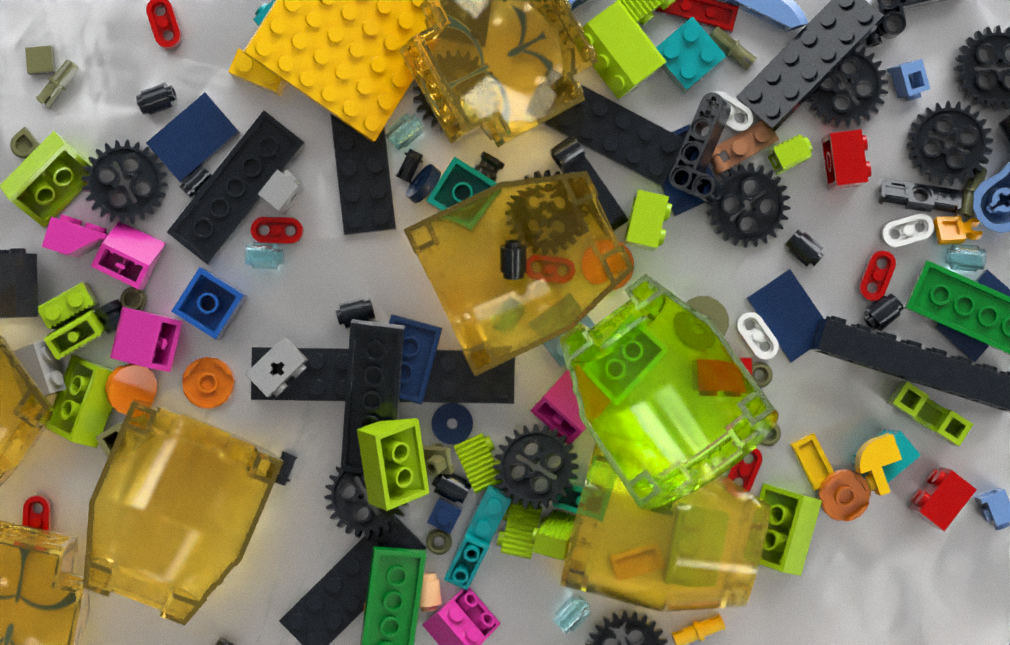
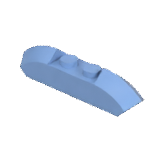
M722 0L728 4L739 6V9L786 32L796 30L808 24L805 14L794 0Z

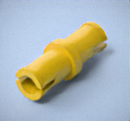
M717 614L699 623L696 620L692 622L691 626L672 632L671 636L675 645H686L696 640L701 642L705 640L704 637L721 630H726L720 614Z

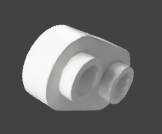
M713 92L726 99L731 106V112L726 122L727 127L741 132L751 126L753 114L747 106L725 92ZM736 114H741L744 117L743 123L735 121Z
M916 214L887 223L882 228L881 238L889 247L903 246L931 236L934 230V223L928 215ZM916 223L922 224L923 229L921 232L915 230ZM891 230L897 231V239L890 237Z
M754 312L742 314L736 323L738 333L757 358L763 360L773 358L778 352L779 344L768 326ZM750 320L753 322L754 327L752 330L745 328L746 321ZM762 342H767L769 345L768 350L765 352L760 349Z

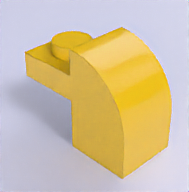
M886 433L866 441L859 448L855 458L856 472L860 474L868 472V476H865L868 488L880 496L891 492L882 466L902 460L894 435Z

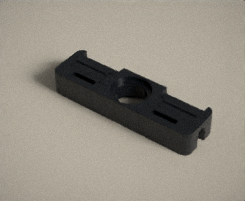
M886 178L882 180L879 186L880 195L878 202L881 205L883 202L905 205V209L925 212L939 210L952 212L954 216L958 215L962 206V193L957 189ZM913 194H923L926 197V201L916 200Z

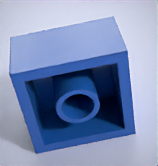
M199 267L171 312L215 340H221L248 296L205 268Z

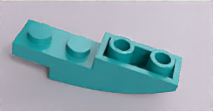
M488 485L457 546L444 576L445 581L468 590L512 500V497L509 499L505 497L506 492Z

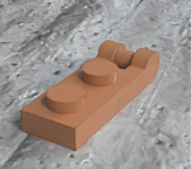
M759 121L748 129L716 146L710 160L714 166L713 171L715 175L728 170V167L737 165L779 141L777 134L765 123ZM725 151L729 158L724 163L719 156V153Z

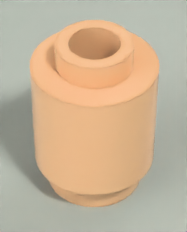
M435 572L424 573L419 607H421L422 612L435 611L437 606L442 604L440 580L437 579Z

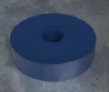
M433 164L424 167L409 185L406 197L415 204L421 202L436 186L440 179L441 171Z
M444 404L435 411L432 417V431L443 443L451 445L461 443L469 437L472 431V415L461 404ZM449 419L457 421L456 428L448 427L447 422Z

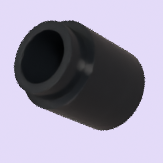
M163 82L142 90L141 94L136 95V100L143 115L148 113L153 115L174 107L177 95L172 85L168 86Z
M799 229L785 244L789 248L788 252L806 267L809 264L815 266L824 256L821 252L824 247L806 232L802 233Z
M506 240L505 244L500 246V272L503 273L504 279H523L524 273L527 271L526 245L521 244L520 240Z
M890 293L888 296H883L864 311L866 316L864 321L872 330L882 331L901 315L900 312L904 310V307L899 299Z
M362 297L340 303V309L335 310L339 325L344 324L346 329L350 328L352 319L370 321L375 318L370 298L364 300Z
M455 473L439 474L434 477L431 483L435 487L434 493L454 503L458 501L463 504L471 488V484L467 483L466 479Z

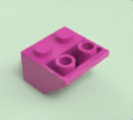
M61 214L59 219L51 217L42 247L79 258L101 246L104 239L108 236L106 234L107 229L88 222L83 227L81 226V220Z
M118 221L102 242L91 267L136 289L145 290L166 243L125 223L121 225L120 221Z
M122 307L110 358L146 368L170 372L183 321L168 316Z
M570 366L530 411L545 425H548L552 431L558 429L559 438L566 435L568 438L566 444H571L610 401Z
M469 587L468 590L463 588L438 608L422 626L439 645H481L501 623Z

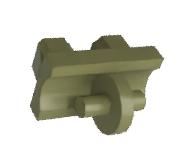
M440 443L423 446L426 472L429 475L452 474L455 471L450 461V447H444Z

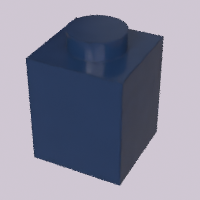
M439 497L427 523L451 534L463 508Z

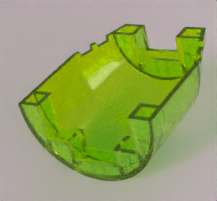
M645 274L624 290L630 300L592 328H588L580 322L561 336L559 340L567 370L570 371L573 383L572 389L577 398L581 421L638 507L641 509H653L675 502L727 472L751 453L768 436L776 425L779 415L716 324Z

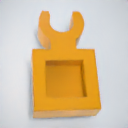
M961 216L936 217L933 221L938 245L963 244L966 238L978 240L983 234L982 231H974L971 228L977 227L980 223L977 218H971L967 222H962Z

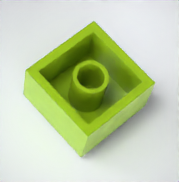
M639 189L636 191L624 237V245L654 251L658 246L663 245L666 235V229H662L663 221L669 219L672 204L668 203L669 196Z

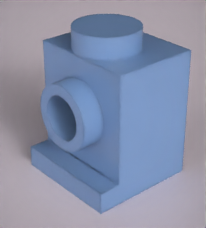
M922 59L908 61L887 68L888 74L891 73L897 98L905 97L906 101L922 97L921 92L930 89Z
M996 488L974 497L977 503L983 505L980 510L984 520L993 525L995 530H1001L1010 526V501L1005 489Z

